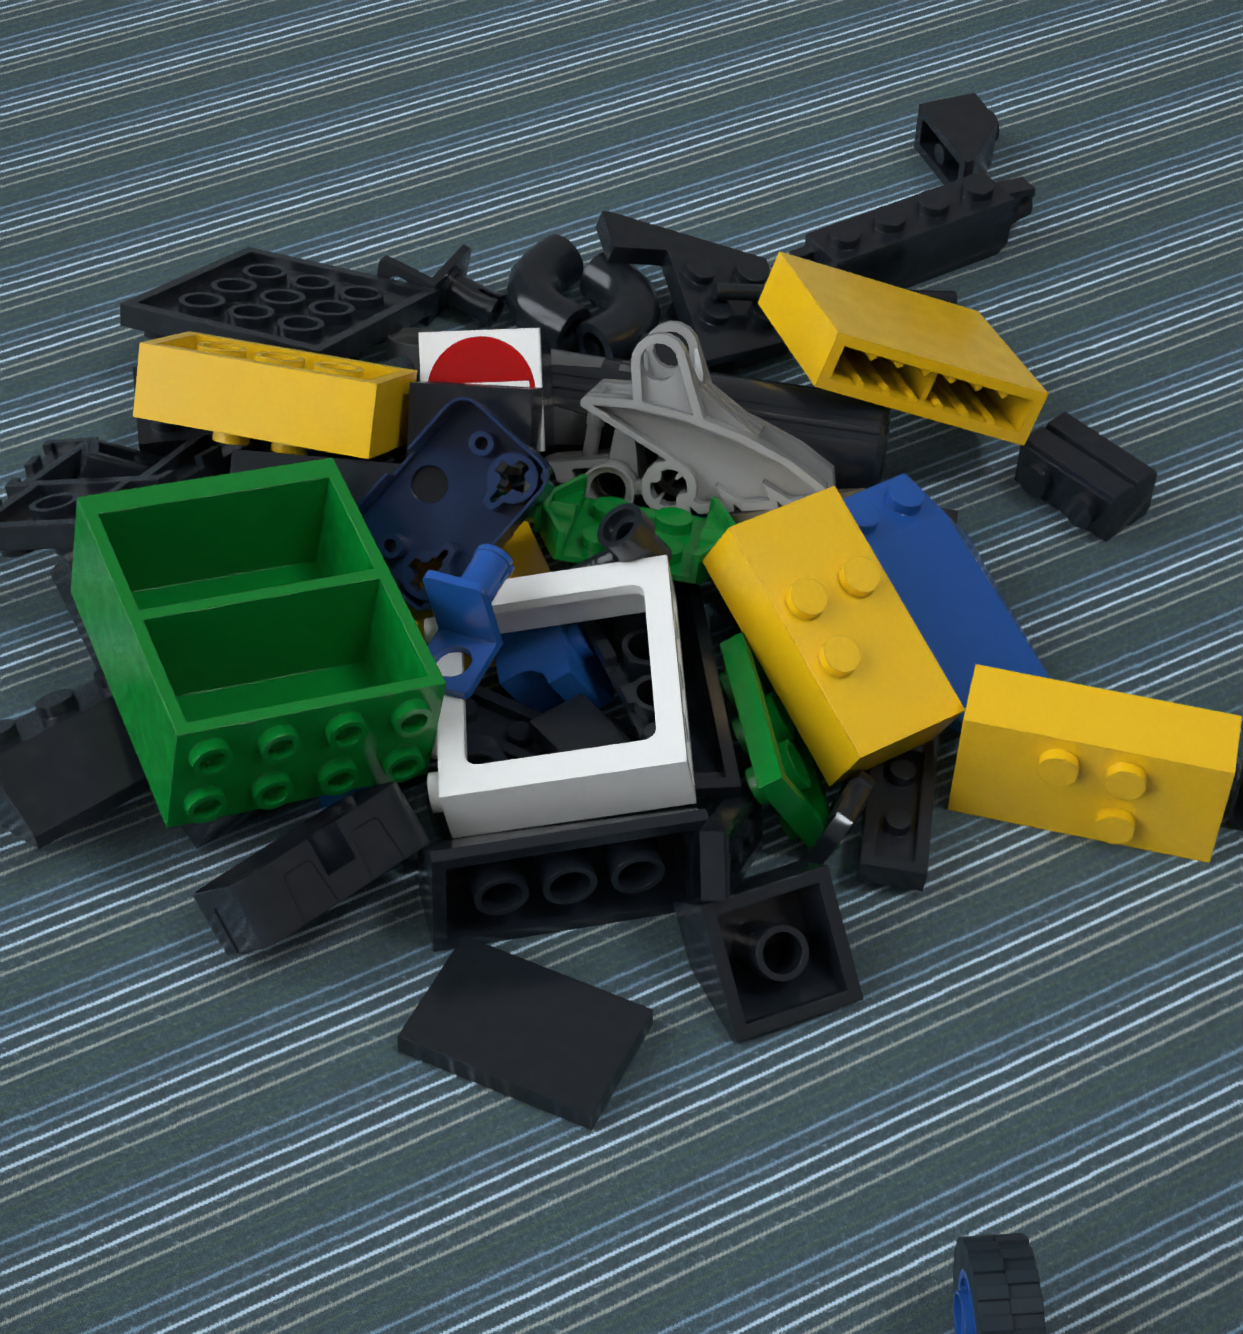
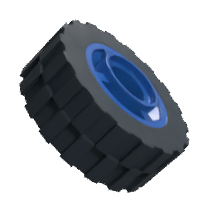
M1023 1233L958 1237L956 1240L957 1246L954 1248L953 1265L955 1334H1047L1040 1277L1035 1263V1255L1032 1247L1029 1245L1028 1237L1023 1235Z

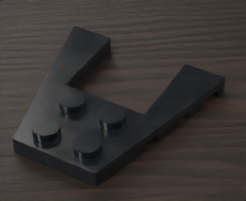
M200 431L140 476L83 479L77 478L81 476L80 456L86 438L47 440L42 445L45 457L41 459V455L32 456L24 465L27 475L24 481L21 482V478H12L5 486L8 498L4 503L0 499V551L2 556L18 557L29 554L37 549H54L55 554L62 556L70 553L74 549L77 497L214 476L231 467L232 449L258 451L255 439L250 438V443L247 445L224 444L212 440L213 431Z

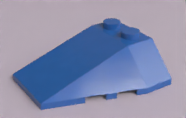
M902 473L843 499L965 709L975 664L1050 678L969 536L910 477ZM965 711L948 725L961 733Z

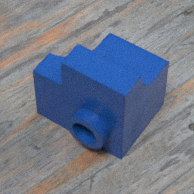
M580 622L501 634L503 645L495 656L499 683L517 702L544 713L580 693L598 709L615 700L611 681Z

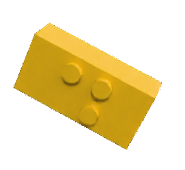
M187 331L140 342L133 417L213 431L212 440L224 444L247 445L250 443V438L271 442L270 450L276 453L307 455L308 449L371 459L407 444L410 382H416L418 370Z
M835 485L729 527L702 560L829 787L854 776L860 769L863 771L868 770L933 740L965 711L957 694Z
M975 664L962 723L947 810L1210 863L1235 776L1242 716Z

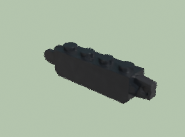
M981 171L807 233L805 236V246L789 251L788 254L906 289L997 255L1008 243L1010 226L1031 214L1035 187L1023 177L995 182Z

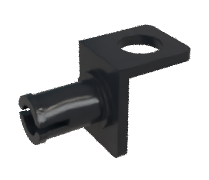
M464 244L433 277L388 255H385L379 261L377 276L386 278L397 276L403 278L408 283L439 289L438 311L418 321L427 327L444 309H448L450 306L483 322L485 326L492 327L494 322H497L506 303L505 294L497 293L466 277L471 248Z

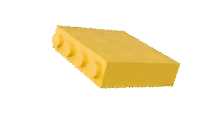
M779 251L758 304L815 387L1022 446L1025 445L1049 393L979 311Z

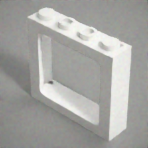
M667 555L506 579L491 603L500 634L646 612L656 730L653 736L640 741L484 764H472L467 761L465 699L444 694L431 754L433 760L438 759V771L428 773L427 786L433 813L444 812L452 838L697 803L677 600ZM435 617L424 619L427 646L438 630ZM448 653L440 658L436 664L442 676L452 677L464 672V653Z

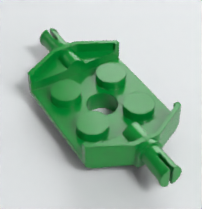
M581 474L555 487L546 500L536 507L525 521L534 523L533 532L540 533L553 559L577 564L605 550L597 539L599 524L610 510L620 504L629 502L612 496L600 497L598 499L586 497L588 475ZM711 496L707 518L692 516L690 512L676 507H665L657 510L638 506L654 522L655 533L672 551V557L669 562L672 580L700 585L711 576L702 560L726 530L736 525V522L719 498Z

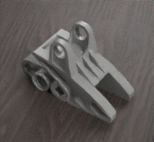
M679 321L660 323L637 344L631 359L632 380L602 379L581 399V406L588 411L583 451L557 452L549 454L544 458L554 469L557 482L565 483L584 473L588 475L586 497L598 499L600 497L612 496L624 499L629 503H634L638 496L642 495L646 504L652 509L659 510L665 507H676L690 513L695 510L698 514H708L711 496L718 497L728 512H734L737 507L741 511L774 510L779 508L780 504L784 506L836 485L834 465L803 441L748 413L712 383L698 335L690 326ZM666 332H677L678 334L682 335L688 343L689 354L687 351V347L680 340V338L674 336L671 333ZM656 344H665L672 348L676 354L678 365L671 366L661 362L656 354ZM607 422L615 428L612 446L609 449L598 450L602 427ZM645 447L659 455L654 463H649V459L645 454ZM667 469L674 470L678 472V474H675L672 477H670L667 473ZM606 472L618 475L623 480L626 489L612 485L608 480ZM683 476L686 484L677 483L675 479L678 480ZM526 480L524 482V493L530 487ZM654 483H657L662 489L660 494L656 492ZM667 493L672 497H676V501H668L663 499V497Z

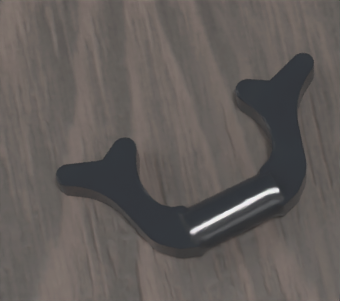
M860 769L853 777L844 781L838 795L830 805L831 813L826 820L827 825L812 846L803 853L799 862L824 864L843 837L852 831L873 793L876 779Z

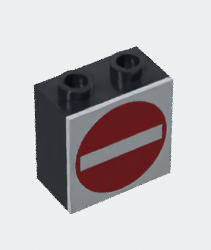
M550 328L418 332L421 381L543 388L540 451L555 449Z

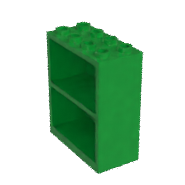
M333 458L77 497L71 594L166 828L189 823H207L223 816L257 809H274L286 803L324 795L337 796L353 789L378 785L396 780L397 783L404 782L413 777L428 773L446 682Z

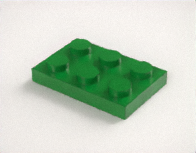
M741 632L719 643L726 670L721 672L719 677L728 699L738 711L739 717L732 720L735 736L742 749L750 756L752 766L745 769L746 780L754 797L762 806L771 803L775 808L777 818L786 835L791 840L800 837L806 846L810 848L827 825L826 820L831 813L818 765L752 651L744 633ZM839 843L838 846L835 848V850L838 849V848H841L840 843Z

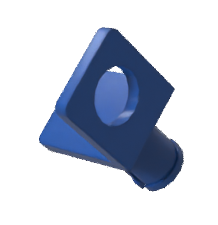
M491 544L479 545L461 577L434 570H428L423 577V583L438 626L437 632L428 644L435 662L437 663L441 657L453 652H462L472 658L471 664L465 672L452 677L443 676L446 682L444 694L461 699L470 698L503 645L491 603L515 567L511 565L513 562L512 558L497 546Z

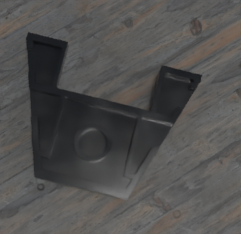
M602 211L596 224V230L607 263L655 265L662 268L679 321L690 326L698 335L708 369L711 366L727 362L734 368L789 353V348L759 306L758 301L713 300L711 296L713 283L765 285L770 274L766 258L617 213ZM643 333L639 342L642 339H644L647 335H649V333ZM673 334L674 336L680 338V340L687 347V351L689 354V346L686 339L682 335ZM657 343L656 354L661 362L671 366L678 365L676 354L672 348L665 344Z

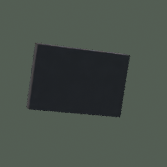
M463 935L397 1036L398 1052L592 1130L652 1027L654 1010Z

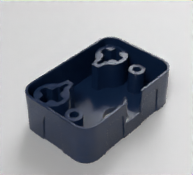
M458 397L449 401L407 447L412 453L393 474L385 472L357 503V507L404 600L417 610H432L425 587L422 588L419 584L424 577L423 572L418 568L421 562L437 563L441 558H445L441 562L443 566L438 572L461 577L479 545L491 544L502 549L514 535L513 533L536 507L546 500L555 487L549 481L550 475L554 472L549 462L532 447L525 444L490 408L467 397ZM527 464L529 470L524 478L530 484L528 490L524 493L513 489L506 495H503L505 493L504 488L509 482V479L503 473L505 468L510 465L520 469ZM436 466L443 470L447 476V492L438 502L424 503L417 498L413 491V478L417 471L423 467Z

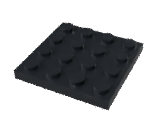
M246 247L120 303V326L144 331V336L152 340L191 331L354 359L358 356L359 352L375 344L386 342L387 336L401 331L402 328H412L416 325V322L437 312L439 289Z

